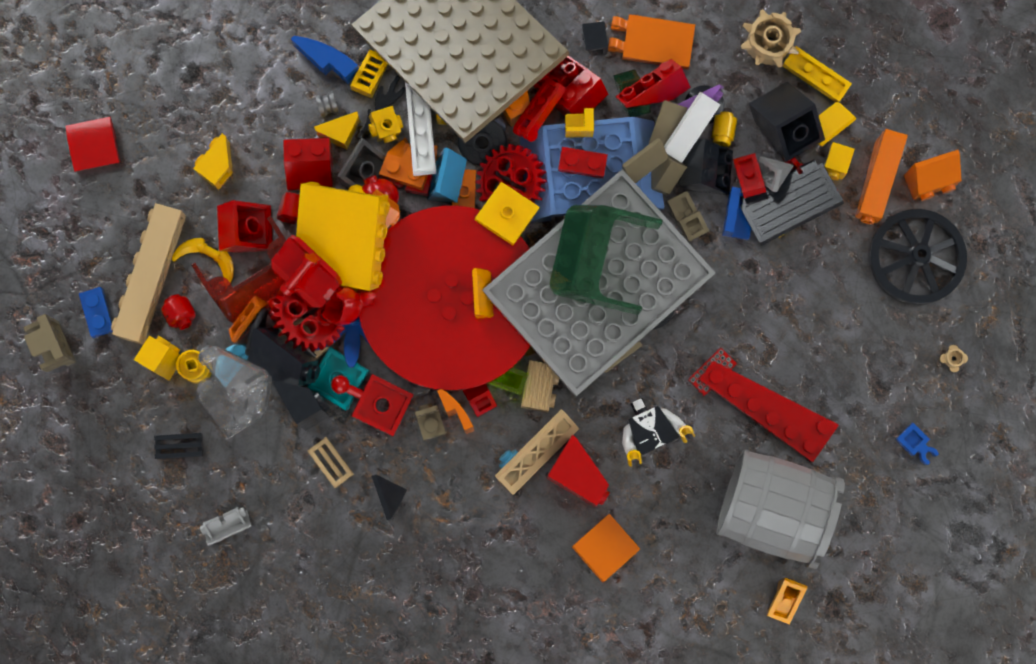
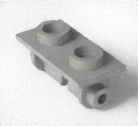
M236 507L223 514L224 521H221L219 516L203 522L200 530L206 537L207 545L222 541L229 536L252 527L248 511L244 507Z

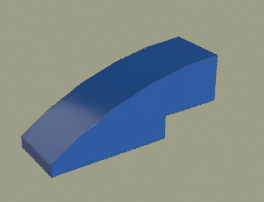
M299 36L291 38L293 46L325 76L333 70L347 84L353 80L359 66L348 56L329 45L313 39Z

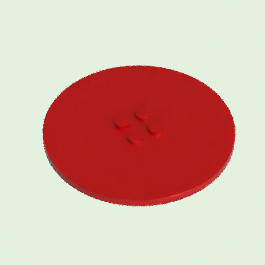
M449 205L431 207L410 214L387 230L383 243L385 257L381 263L382 282L378 288L369 291L375 293L376 298H374L373 304L363 306L359 315L365 337L380 360L400 377L425 388L459 391L485 385L512 369L530 348L527 341L494 304L493 317H475L473 268L490 271L492 282L530 249L521 236L512 246L476 222L475 217L480 212L478 209ZM357 289V293H358V294H360V293H362V292H364V291H368V290Z

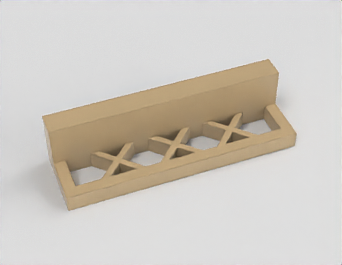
M561 409L495 477L514 495L579 430L578 426Z

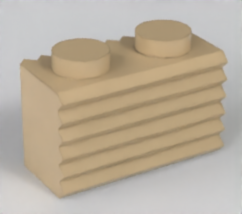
M529 360L521 408L546 413L549 412V407L554 408L556 394H552L553 385H558L559 378L546 363Z

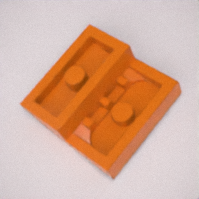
M437 390L448 417L457 414L466 434L475 431L461 405L444 390Z
M610 514L572 546L602 583L640 550L638 545Z

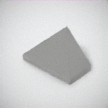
M760 156L758 163L765 186L773 192L778 191L794 166L764 156Z

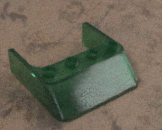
M606 205L571 206L565 215L549 281L551 291L558 296L639 315L642 312V306L603 296L599 289L613 223L615 220H620L658 230L663 220Z

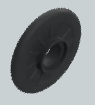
M492 120L466 143L458 136L457 143L460 153L468 162L481 166L480 163L487 164L488 162L485 157L486 155L493 157V149L500 152L501 145L507 147V136L502 126ZM484 136L488 139L489 144L486 147H479L476 139Z
M263 308L250 328L245 349L247 356H249L253 328L266 327L267 308Z

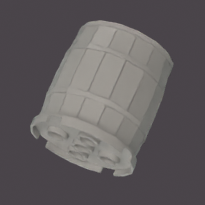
M744 449L738 458L728 484L718 519L716 534L734 540L743 546L783 559L803 562L805 567L817 569L820 563L815 562L817 556H825L839 518L842 504L836 501L838 492L844 493V479L837 476L830 478L813 469L775 458L774 456H766Z

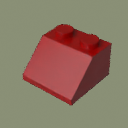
M329 138L283 140L284 168L288 191L300 190L301 184L307 182L319 183V186L333 188V151Z
M232 200L217 206L219 251L244 253L273 250L271 205Z

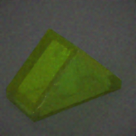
M512 368L501 377L487 384L498 390L521 396L529 373Z

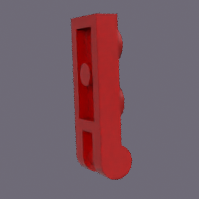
M547 78L515 123L513 133L519 137H524V139L530 142L535 141L538 137L539 128L565 93L566 89L564 86Z

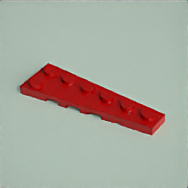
M711 361L699 378L701 383L810 463L814 462L839 426L837 423L715 361Z

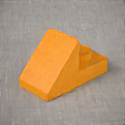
M788 578L781 579L778 582L777 593L768 609L767 616L790 625L807 590V586Z

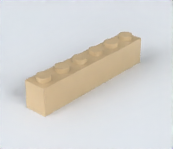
M155 203L154 209H150L147 218L149 222L147 230L142 232L140 243L142 244L140 251L136 252L133 259V265H135L133 272L128 275L126 280L127 290L125 296L122 295L119 301L120 311L118 317H115L112 322V335L117 338L141 345L145 343L186 215L181 210Z

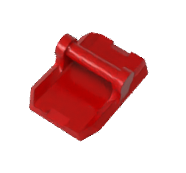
M292 235L288 237L282 248L271 260L272 271L283 281L279 287L281 292L287 296L296 293L309 307L323 308L342 284V280L337 272L297 236Z

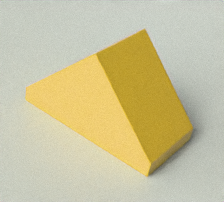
M356 111L314 126L319 138H329L331 143L347 150L361 121Z

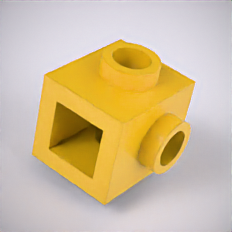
M393 106L371 112L369 115L371 124H368L371 136L376 137L377 142L384 141V143H390L397 140L396 136L401 133L403 124L400 116H396Z

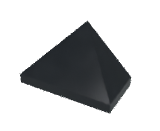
M376 474L372 475L371 477L386 519L391 521L394 519L407 489Z

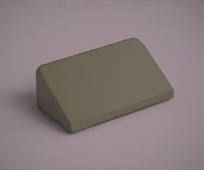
M664 100L649 144L655 139L660 138L664 146L688 108Z
M660 138L655 139L622 164V169L634 183H637L668 159Z

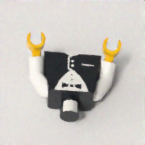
M643 398L630 404L636 416L628 419L627 425L623 429L622 445L627 455L628 465L631 467V460L637 459L641 464L642 455L679 438L678 434H680L684 443H687L685 435L692 434L695 437L691 426L686 425L665 408L660 409L659 406L648 410Z

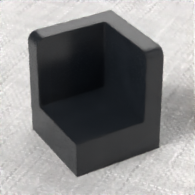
M605 21L582 24L581 33L582 40L585 43V50L602 49V54H607L608 42Z

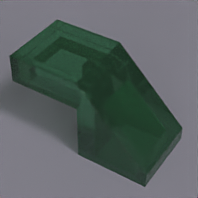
M635 69L613 75L618 93H621L623 89L640 80ZM622 104L628 117H637L651 112L650 104L628 108Z

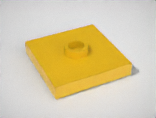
M500 182L475 217V221L514 246L540 207L503 182Z

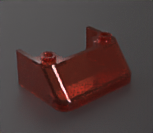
M270 216L267 219L279 237L268 246V256L272 260L284 245L286 238ZM196 263L191 265L209 295L232 324L254 296L268 303L280 290L279 287L283 283L272 271L271 264L234 287L226 278L221 276L208 280L203 270Z

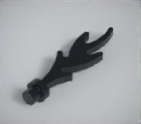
M399 75L392 81L386 95L383 94V86H380L375 97V111L390 106L403 95L405 87L397 93L394 92V88L401 78ZM371 109L367 111L368 117L364 127L359 126L357 128L358 132L355 138L359 141L361 138L364 139L370 135L368 124H371L369 119Z

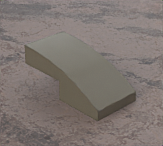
M684 191L666 200L673 217L688 242L709 232L700 211H697L688 191Z

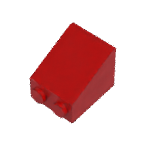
M572 435L548 474L547 479L595 508L598 504H604L610 492L607 491L609 484L578 439Z

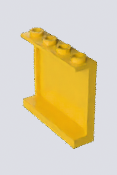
M315 182L301 184L296 236L303 240L337 272L342 280L341 286L371 291L378 288L383 279L381 263L385 257L383 243L387 235V225L385 224L386 216L390 210L388 195L377 196L319 186V183Z

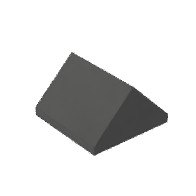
M361 138L337 176L340 184L346 188L355 184L363 186V180L373 175H376L377 179H385L379 176V172L386 156L365 139Z

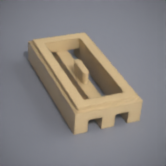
M327 437L307 450L335 489L354 475ZM324 444L327 445L346 471L344 476L322 446ZM317 449L339 477L337 481H335L316 455L315 451Z

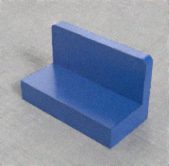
M732 187L729 191L722 236L748 240L751 227L739 206L743 204L740 199L743 196L741 188Z

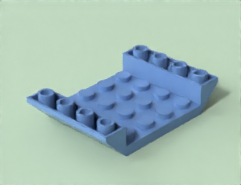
M637 117L594 120L593 137L565 138V123L544 125L539 128L538 137L533 142L524 139V137H519L520 145L524 149L532 150L531 154H537L538 158L536 161L543 162L539 169L546 171L541 176L542 179L547 180L546 183L541 184V187L546 191L539 192L538 194L542 201H534L540 208L530 223L551 221V217L570 215L621 171L622 164L649 145L655 127L654 121ZM562 147L608 154L604 179L558 171ZM527 172L523 175L524 181H526L528 177ZM650 172L635 184L659 210H664L663 194L652 190Z

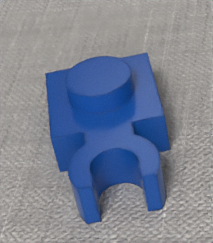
M911 423L895 439L911 456L918 453L919 459L924 465L930 464V461L926 458L927 452H930L934 457L939 455L935 448L926 445L930 439L914 423Z

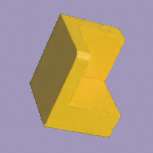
M584 108V114L565 115V138L593 137L594 108Z

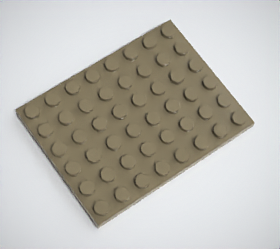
M380 0L351 24L353 29L465 143L569 56L568 50L516 0Z

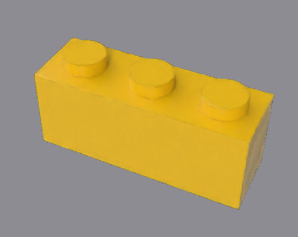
M159 335L156 339L149 336L134 360L170 381L177 370L176 361L180 356L178 354L180 349Z

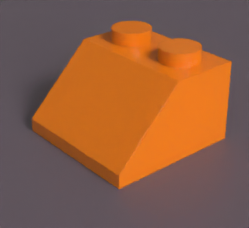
M959 150L915 163L904 174L913 200L921 198V201L928 200L935 196L934 193L942 191L943 194H946L956 189L955 186L962 181Z

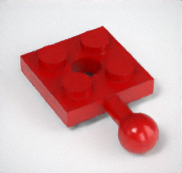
M374 374L370 375L363 390L350 385L348 378L343 375L334 377L331 382V388L335 393L343 394L346 392L359 399L351 414L352 417L390 436H394L414 395ZM381 398L388 402V409L385 412H380L376 408V402Z

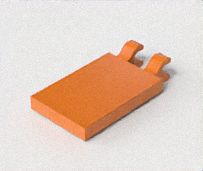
M629 14L628 20L613 16L611 30L626 32L625 42L617 38H610L608 43L609 52L623 53L622 60L661 65L663 62L672 59L682 69H689L695 24Z

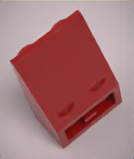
M570 56L566 57L533 85L536 90H539L547 78L563 85L566 91L555 105V108L564 116L566 114H584V108H595L609 95L602 79Z

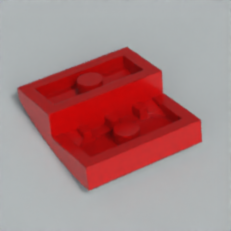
M111 116L65 126L74 172L121 162Z

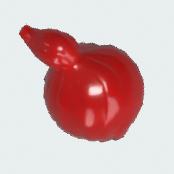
M340 286L325 304L322 317L335 325H348L359 317L363 306L373 304L376 294L369 291L358 294L349 287Z

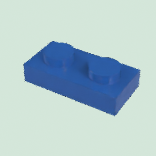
M98 287L79 293L91 337L96 338L113 332L111 330L113 321L103 288Z

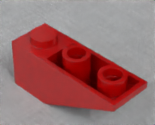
M670 59L663 62L649 74L644 75L633 85L623 89L615 97L628 108L659 103L664 100H674L690 89L691 86L682 67Z

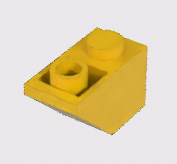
M223 133L211 141L209 150L197 158L193 168L199 176L218 190L233 173L230 142Z

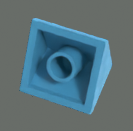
M449 148L442 150L437 156L436 174H433L427 200L458 202L467 162L466 158Z

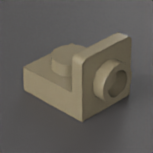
M432 403L418 407L419 411L415 412L424 441L446 434L437 405L432 406Z

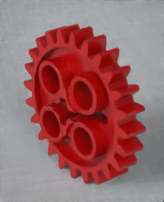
M509 144L508 148L501 145L500 152L493 149V157L486 155L487 164L480 163L484 169L477 172L481 179L475 181V183L480 184L481 187L476 192L483 194L479 201L487 202L495 191L494 186L497 182L499 184L503 182L534 204L535 200L542 201L538 194L539 192L546 191L541 187V184L547 182V180L541 178L546 171L539 169L543 162L536 161L538 155L531 154L532 150L524 149L521 145L515 147V145ZM508 162H510V167L506 171L505 166ZM498 171L501 175L509 177L511 181L525 187L526 192L512 186L505 179L498 177L496 172ZM527 172L528 177L526 181L523 182V175Z
M279 290L277 292L279 296L276 295L273 299V302L276 304L271 307V310L277 313H274L271 319L278 321L273 327L281 328L282 331L278 336L286 335L285 343L287 344L292 340L294 342V349L300 344L303 352L308 347H310L312 352L317 350V347L322 351L326 348V345L330 347L334 340L336 341L340 337L339 333L345 329L342 325H335L322 319L321 314L324 311V307L318 309L313 315L308 316L295 326L293 325L294 322L301 319L304 314H308L314 308L309 307L296 293L287 296ZM289 308H293L297 315L292 314ZM303 326L308 327L311 334L305 332Z

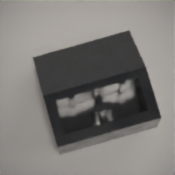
M707 139L697 140L682 162L687 168L680 178L679 186L694 192L729 195L733 150Z

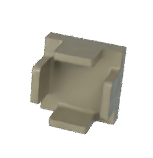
M43 314L37 317L38 321L23 327L24 331L28 333L24 336L31 355L33 357L42 355L45 363L39 365L41 370L50 372L60 366H69L76 363L59 321L47 314Z

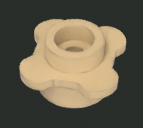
M956 345L949 346L948 351L940 356V362L945 363L951 372H958L959 367L968 361V356L958 349Z

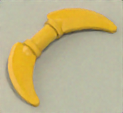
M204 238L187 240L175 250L172 256V261L174 262L186 254L197 252L213 258L223 273V288L227 289L230 286L234 276V265L228 252L213 249L205 243Z

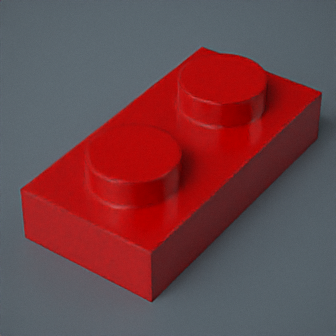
M562 147L558 171L604 179L608 154Z
M753 153L733 159L744 198L765 193L766 188L756 154Z

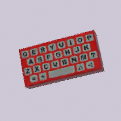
M722 348L717 350L688 379L703 396L711 389L701 383L699 378L711 361H715L730 370L737 364Z

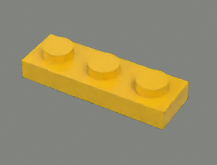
M795 46L799 51L798 55L790 53L782 67L834 102H840L852 83Z

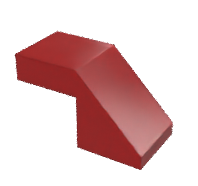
M486 384L462 390L477 417L497 407Z

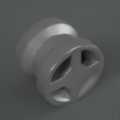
M333 91L328 92L325 96H315L322 118L326 117L329 113H339Z

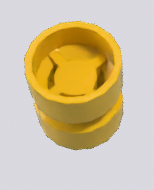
M187 350L178 357L176 369L184 379L197 384L207 381L211 376L212 363L201 352Z

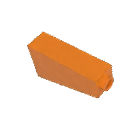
M885 129L875 141L855 215L856 218L861 219V222L873 225L882 219L908 135Z

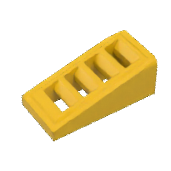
M368 51L350 85L352 91L371 99L388 66L375 51ZM372 57L382 61V64L379 65L372 62ZM368 65H370V66H372V67H374V68H377L378 71H377V72L372 71V70L368 69L367 67H368ZM365 73L370 74V75L374 76V78H373V79H370V78L364 76V74H365ZM361 80L370 83V86L361 84Z

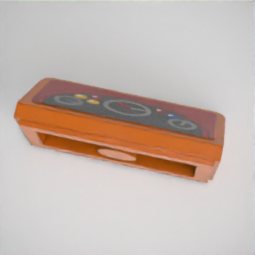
M257 296L251 299L229 328V334L233 343L238 342L246 335L260 311L268 306L266 301Z

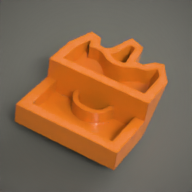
M405 137L387 152L379 172V176L422 191L428 175L413 176L411 144ZM434 145L435 163L437 160L438 146Z

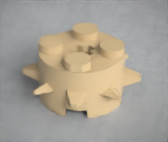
M760 10L759 17L753 24H743V27L749 34L747 41L741 45V49L747 50L748 54L756 60L755 65L758 66L762 63L771 66L776 65L778 68H781L782 61L789 53L798 55L799 51L793 44L795 37L801 33V30L791 26V21L786 18L787 13H771V15H768L764 10Z

